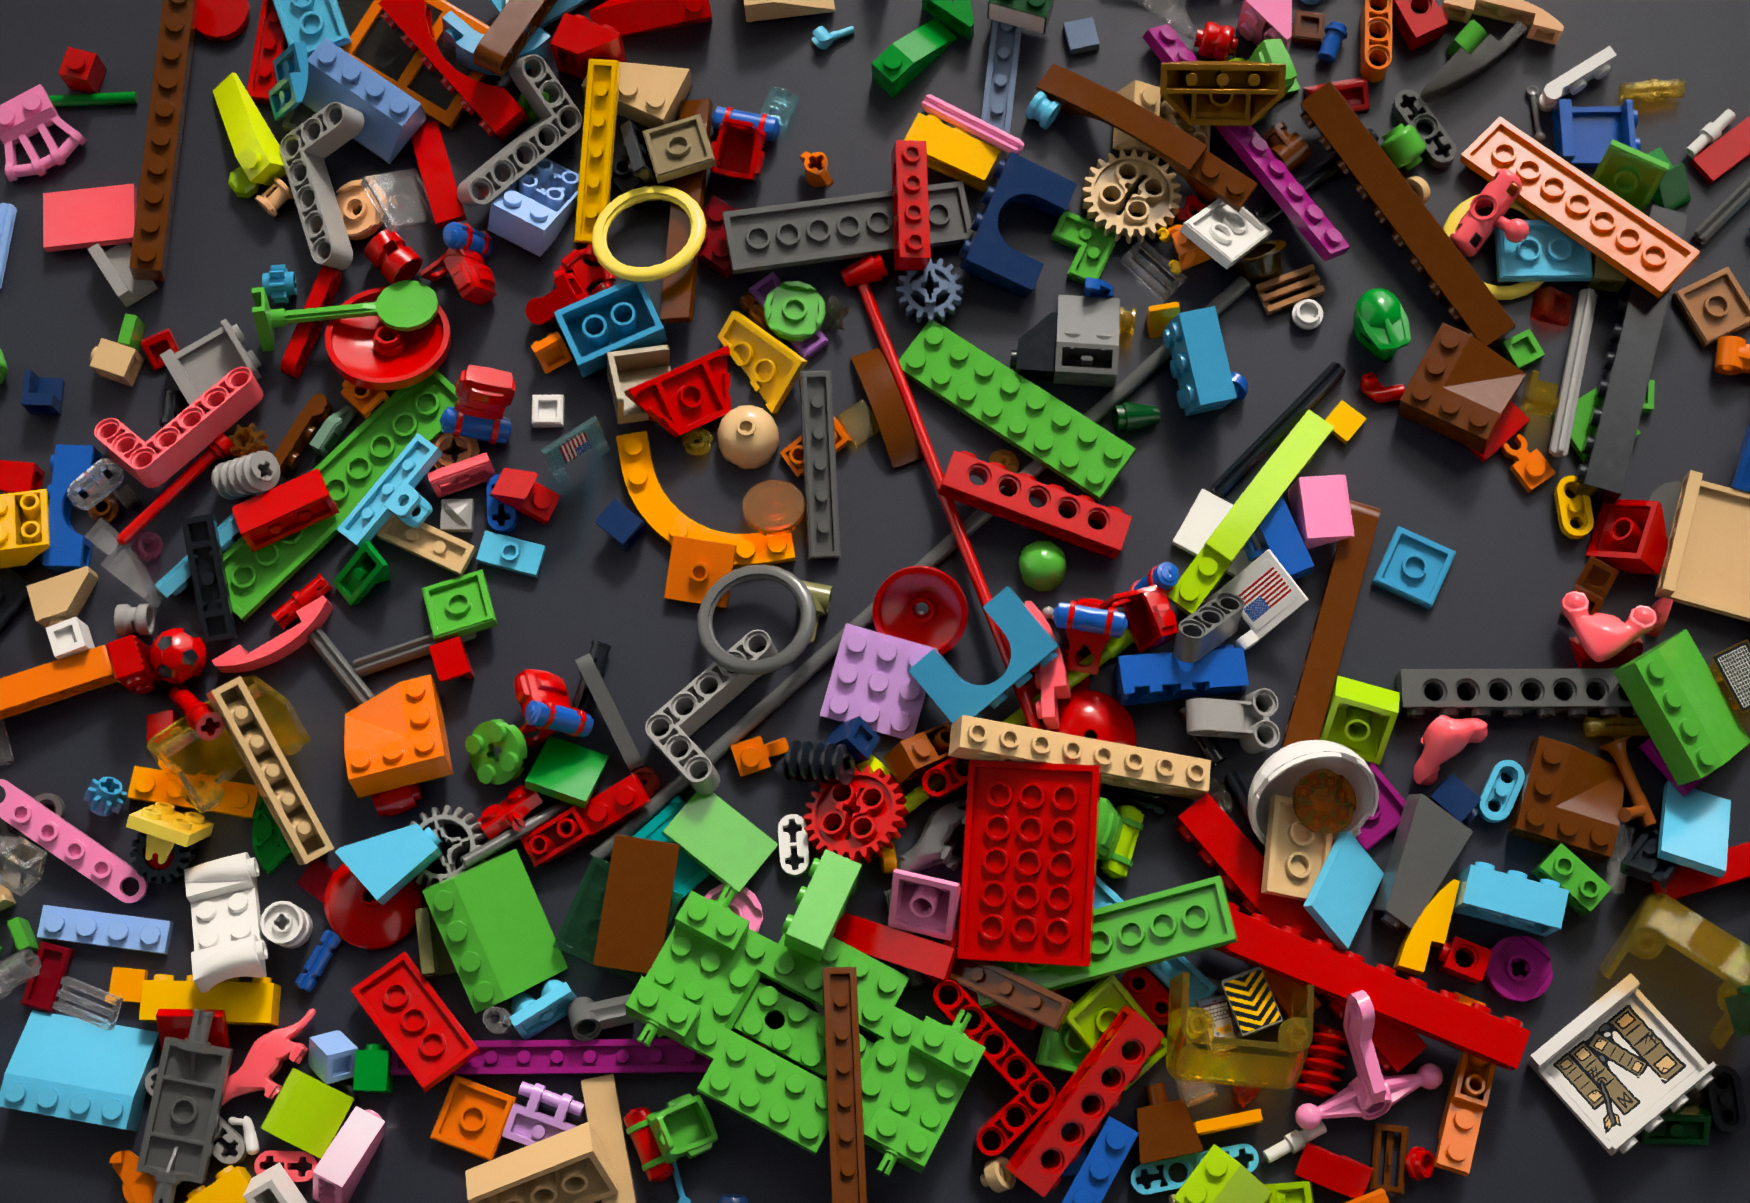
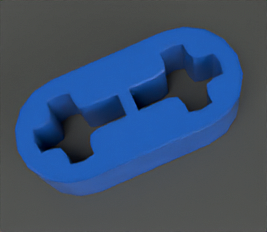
M496 474L487 482V519L494 532L506 535L516 528L518 513L516 509L489 496L500 474ZM500 508H504L506 516L510 518V520L505 521L504 526H500L498 521H495V519L500 518Z

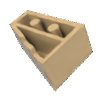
M621 62L617 114L649 128L674 122L680 110L681 101L686 99L693 85L690 69ZM586 75V77H585V79H584V81H583V83H582V89H583V92H584V96H585V97H586L587 75Z

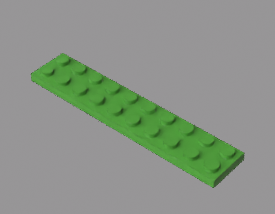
M438 370L415 385L398 389L314 468L320 470L327 489L340 513L254 552L251 551L241 536L222 554L232 609L244 622L339 533L337 528L417 433L429 442H432L442 433L440 423L442 413L447 407H454L458 397L455 395L456 387Z

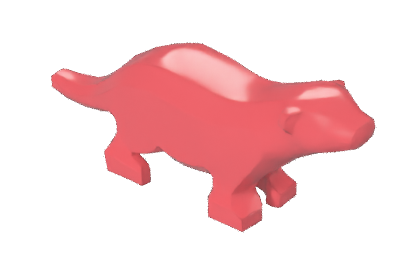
M314 1008L309 1009L306 1015L294 1025L272 1030L254 1042L243 1065L237 1072L227 1078L222 1106L240 1095L262 1090L265 1092V1097L275 1100L282 1086L272 1079L282 1068L283 1062L290 1059L292 1062L300 1064L309 1052V1049L303 1043H296L292 1040L312 1021L316 1014Z

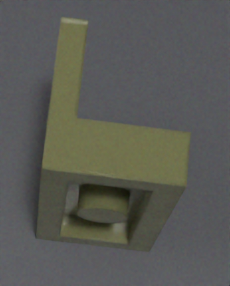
M428 907L415 909L422 975L429 978L456 974V968Z

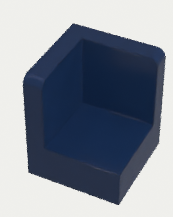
M25 370L21 405L30 414L61 415L65 381L62 378L39 377L33 370Z
M615 498L595 520L601 529L614 538L616 545L624 552H627L646 531L644 521Z
M857 716L835 726L824 745L834 743L837 747L838 744H845L848 747L849 754L853 756L856 765L869 760L880 737L860 716Z

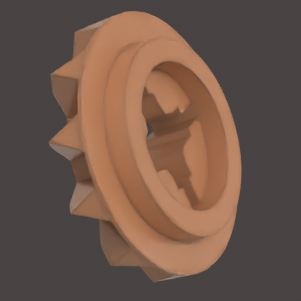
M442 432L431 442L443 452V455L434 464V467L440 469L455 463L451 455H446L447 452L452 451L454 441L459 450H464L463 453L458 454L456 463L479 455L480 448L477 440L461 436L456 438L452 434Z

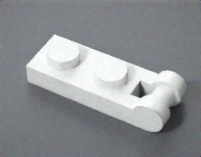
M1608 46L1548 83L1537 101L1538 108L1544 112L1552 111L1557 101L1568 93L1575 95L1586 87L1589 80L1594 77L1599 80L1606 76L1612 70L1611 64L1617 54Z

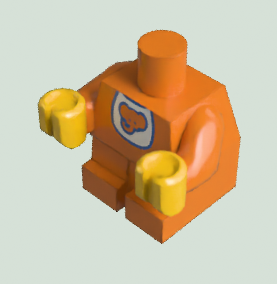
M1175 225L1168 229L1161 228L1157 232L1160 236L1159 239L1164 243L1169 242L1173 238L1172 242L1179 261L1172 260L1168 265L1172 268L1170 269L1171 272L1176 275L1181 273L1182 270L1212 259L1211 256L1179 231L1182 225Z

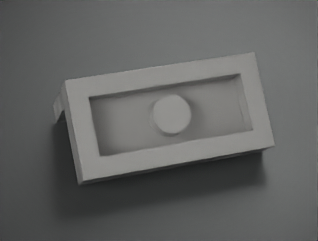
M98 243L87 249L126 308L158 289L153 280L133 279L129 268L132 250L129 243L118 244L106 252Z

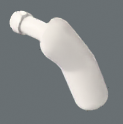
M245 1116L244 1119L230 1117L228 1120L230 1125L243 1126L247 1154H257L260 1148L251 1118Z

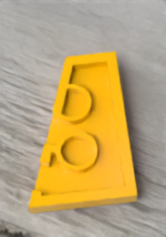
M732 311L717 337L724 347L729 346L730 356L751 380L750 384L764 398L767 403L765 405L769 411L777 414L798 379L799 372L803 370L808 361L740 312Z

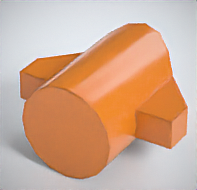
M805 151L800 155V160L804 163L805 179L810 186L817 188L825 185L828 189L833 185V180L829 175L828 159L824 153L815 152L811 154Z

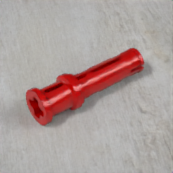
M179 684L180 689L176 685L173 686L169 692V698L186 715L187 724L203 740L208 741L218 738L224 730L225 723L223 718L208 703L200 702L185 685Z

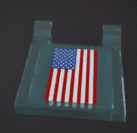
M594 415L542 448L541 452L547 462L549 471L559 484L569 478L563 466L595 447L600 457L610 452L611 449L605 440L599 421Z

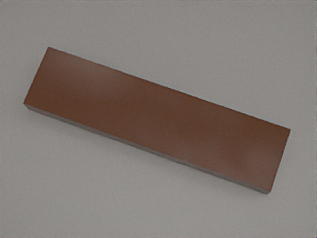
M957 951L948 980L955 981L960 986L1057 1033L1060 1032L1074 1004L1071 1000L987 960L957 959Z

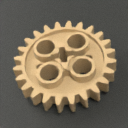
M1123 149L1120 150L1119 158H1115L1113 154L1108 153L1107 163L1102 159H1098L1097 168L1091 167L1089 177L1084 179L1081 197L1085 198L1082 205L1083 209H1089L1086 218H1096L1094 228L1104 226V236L1114 232L1115 241H1118L1124 235L1129 244L1132 236H1137L1139 242L1143 243L1145 234L1154 240L1156 230L1166 229L1167 224L1173 225L1174 215H1177L1179 212V204L1182 195L1178 194L1181 185L1174 183L1176 173L1167 174L1169 164L1159 166L1160 157L1158 156L1152 161L1148 160L1147 151L1143 153L1142 157H1137L1135 149L1132 150L1131 156H1126ZM1127 175L1132 179H1124L1121 176ZM1146 177L1139 185L1137 194H1133L1141 178ZM1147 191H1155L1158 194L1152 195L1149 194ZM1111 197L1114 198L1116 201L1110 202L1107 201L1105 198ZM1126 198H1128L1129 201L1126 204L1125 210L1121 215H1117V213L1124 207ZM1131 213H1138L1142 217H1134Z

